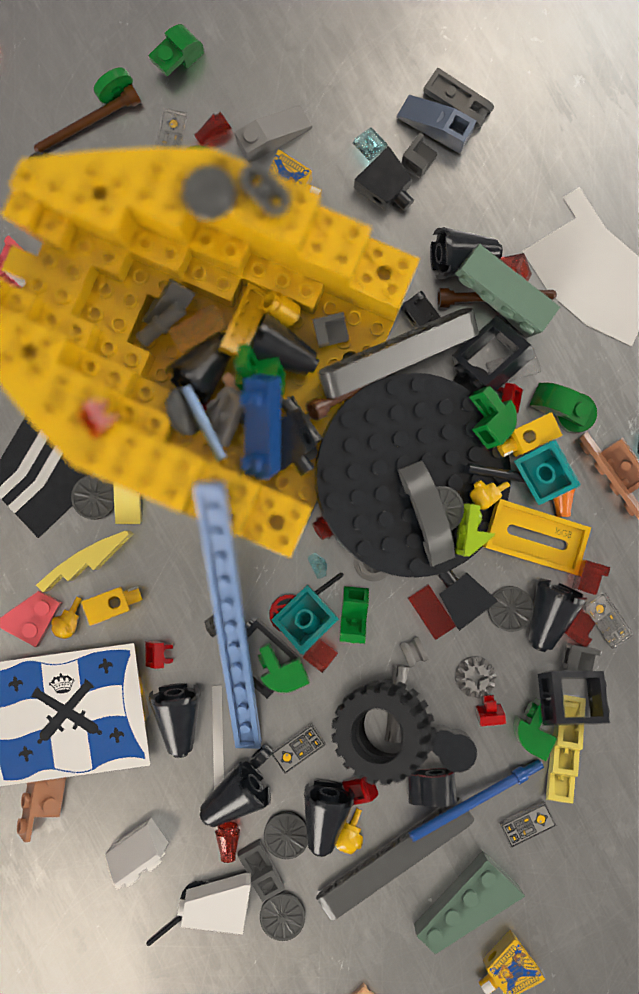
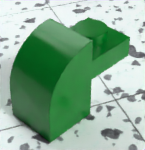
M178 24L165 32L166 38L148 56L150 61L168 77L181 63L188 69L205 51L203 44L183 24Z
M249 343L238 345V353L234 357L236 387L244 392V379L254 374L281 376V395H284L286 374L279 359L257 360Z
M542 382L538 383L529 405L545 414L552 412L553 416H560L577 426L585 427L594 403L579 396L580 393L571 388L555 383Z
M490 386L476 390L469 398L484 416L472 430L484 446L489 449L502 445L512 435L517 425V412L512 400L502 402L498 394Z
M344 586L340 620V642L365 644L369 588Z
M270 642L259 648L260 654L257 655L263 669L268 668L269 670L262 674L261 680L268 688L280 693H289L310 684V679L300 657L280 665Z
M535 698L534 702H530L525 710V720L515 716L513 730L517 741L529 753L547 761L558 738L540 728L542 724L540 699Z

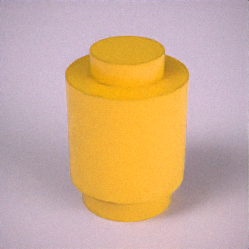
M271 291L264 296L261 308L265 315L268 313L274 316L286 327L295 324L299 320V304L280 292Z

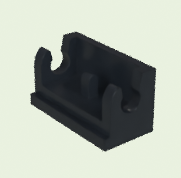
M422 290L404 302L401 307V311L414 328L441 318Z

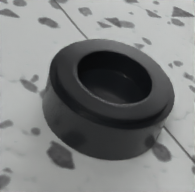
M267 744L262 745L250 757L249 763L254 769L259 768L271 756L273 750Z

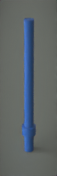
M537 759L525 767L519 766L512 770L511 775L410 831L409 836L413 842L417 841L511 786L524 783L529 779V776L544 768L543 763L540 759Z

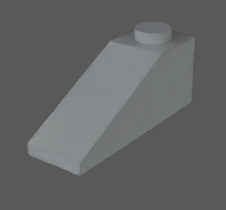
M299 105L256 119L234 133L237 145L247 162L253 163L312 128V124Z

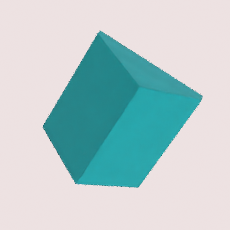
M556 439L514 461L538 505L581 486Z
M308 585L272 619L273 623L301 655L339 620L334 611Z

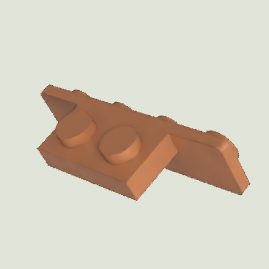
M586 431L580 437L582 441L580 446L587 455L591 454L596 460L594 464L600 474H606L611 481L609 485L612 491L617 496L621 495L625 500L624 506L631 516L635 515L639 520V502L632 494L633 491L639 488L638 457L623 437L601 451Z
M66 777L27 783L26 793H23L21 797L22 817L17 821V834H19L24 842L31 841L34 817H60Z

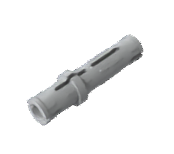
M394 664L393 684L402 682L406 684V690L409 691L407 689L409 666L404 667L401 664ZM388 712L385 741L389 742L390 740L391 743H400L402 728L397 719Z

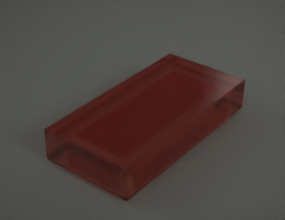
M429 584L407 597L434 640H437L456 627Z

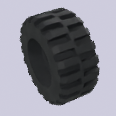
M384 679L381 682L375 680L348 694L343 699V703L337 707L335 711L337 717L332 720V728L336 729V732L332 734V742L338 745L335 752L338 757L342 756L345 760L343 763L344 767L347 770L351 767L355 771L353 774L355 777L361 779L364 776L367 778L366 782L370 784H376L379 780L381 785H390L393 781L399 783L407 776L410 777L426 761L434 745L431 739L435 737V728L430 725L434 718L432 713L427 714L425 708L428 707V704L425 700L421 702L418 700L417 695L419 693L416 690H406V684L402 682L393 684V681ZM371 709H381L389 712L397 719L404 737L403 746L399 752L385 753L370 743L364 728L365 716Z

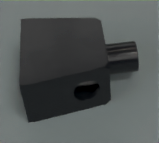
M389 146L354 179V188L384 210H387L395 202L405 211L414 202V199L406 192L411 185V176Z
M297 408L281 418L280 470L282 471L293 464L300 475L303 476L314 468L306 454L317 447V444L300 409Z
M452 569L438 575L447 587L439 595L459 631L498 602L493 595L467 572L460 578L456 576Z

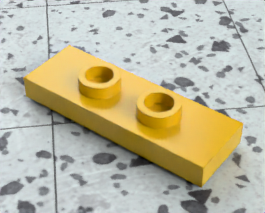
M248 282L219 347V351L236 357L238 345L251 344L264 314L261 308L262 300L269 291Z

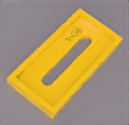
M499 499L495 503L487 530L488 533H495V536L486 542L483 547L578 576L591 527ZM512 524L565 541L566 547L560 550L508 533L507 528Z

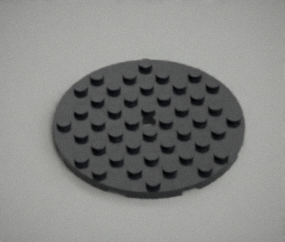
M426 373L392 375L365 386L348 398L329 421L322 435L323 439L315 461L317 500L322 516L333 532L335 539L348 553L363 564L390 575L413 578L428 577L456 568L473 557L483 547L481 546L470 556L455 554V557L450 560L430 566L423 545L425 539L410 495L405 493L398 473V469L423 461L435 487L446 486L454 489L461 496L463 504L475 505L470 497V493L477 481L482 480L486 485L494 483L496 486L507 481L511 485V480L466 473L468 463L511 470L509 455L502 457L497 446L487 449L472 430L484 416L469 398L473 393L465 387L444 377ZM510 487L501 491L502 497L500 499L508 501ZM495 503L486 510L480 509L482 520L477 531L487 532ZM458 526L451 530L454 551L456 547Z

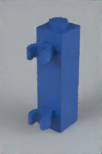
M254 374L244 379V392L240 394V405L245 407V456L241 458V470H245L247 475H254L256 479L267 480L279 472L281 468V376Z

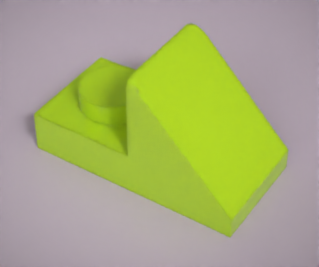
M464 504V515L458 525L455 554L470 556L495 536V533L477 531L482 520L481 505Z

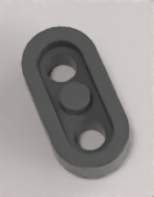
M250 163L246 165L240 173V182L243 190L267 215L272 217L284 215L290 207V195L287 189L262 164ZM253 178H259L261 180V182L258 185H252L250 183V181ZM273 199L281 201L278 206H272L270 202Z

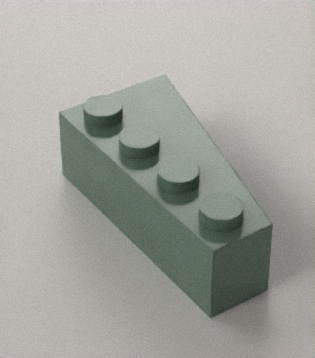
M480 244L472 249L455 273L463 285L472 288L526 338L543 332L560 309L559 305Z
M482 851L414 924L416 936L436 955L524 898L525 895L520 886Z

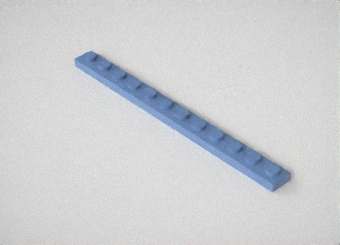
M196 481L194 485L195 499L235 748L260 749L262 740L225 481Z

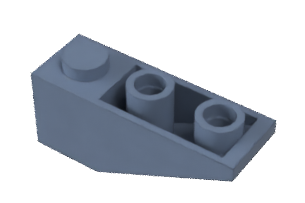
M408 95L396 117L458 153H461L477 122L455 108L412 95Z

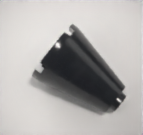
M446 227L437 228L434 231L433 235H437L436 242H431L430 248L432 270L438 271V274L435 276L439 279L456 276V271L478 244L482 245L498 259H501L503 254L502 245L495 238Z
M268 313L263 315L250 344L256 359L278 358L284 371L304 376L309 372L313 373L319 363V359L316 358L317 352L274 316Z
M216 332L169 364L165 370L166 375L169 372L172 374L173 377L170 381L176 388H184L191 385L196 397L200 399L199 403L201 405H206L211 399L232 356L219 351V347L226 334L225 332Z
M542 578L538 580L536 586L529 641L533 643L532 647L534 649L546 652L547 650H553L586 604L587 597L583 598L584 594L561 583L552 586L550 585L552 580Z
M187 683L169 684L159 687V692L153 694V691L149 693V702L167 752L175 758L186 757L193 750L200 701V688L196 685H193L194 689L187 688Z
M241 761L236 764L200 806L202 822L205 825L217 827L266 808L271 803V793L269 787L264 788L261 780L264 779L262 774L247 761L244 763Z
M316 780L314 785L309 786L308 783L304 789L308 849L318 857H325L333 852L354 804V792L350 788L348 792L342 789L343 784L339 782Z

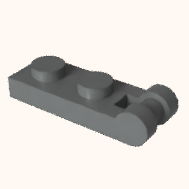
M438 67L423 89L424 93L441 104L455 108L475 119L477 122L474 128L476 129L482 127L485 122V116L490 115L494 109V105L489 100ZM473 104L478 107L477 112L470 109Z

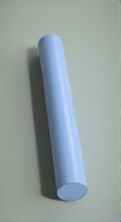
M191 385L182 388L181 391L217 462L227 458Z

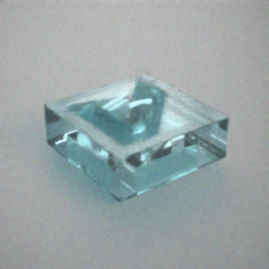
M372 127L357 136L353 142L355 147L369 161L382 153L388 146Z
M316 552L309 555L307 559L317 579L327 576V563L325 559L317 555Z

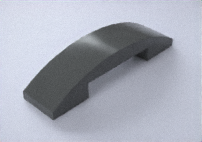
M423 461L398 469L405 493L410 495L425 539L423 545L430 566H435L454 558V544L447 516L434 482Z

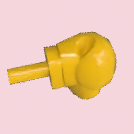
M480 480L474 484L470 497L475 505H481V510H486L502 497L501 491L510 487V484L506 481L499 486H496L494 483L486 485Z
M76 596L69 611L64 609L61 616H56L52 619L51 631L56 637L66 639L74 634L79 618L75 612L82 600L81 598Z
M356 808L351 823L345 822L335 845L338 850L347 854H353L357 849H361L363 836L359 834L361 828L356 825L362 810Z

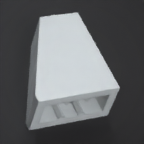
M243 873L187 889L185 900L180 899L177 916H182L181 927L243 935L251 885V873Z

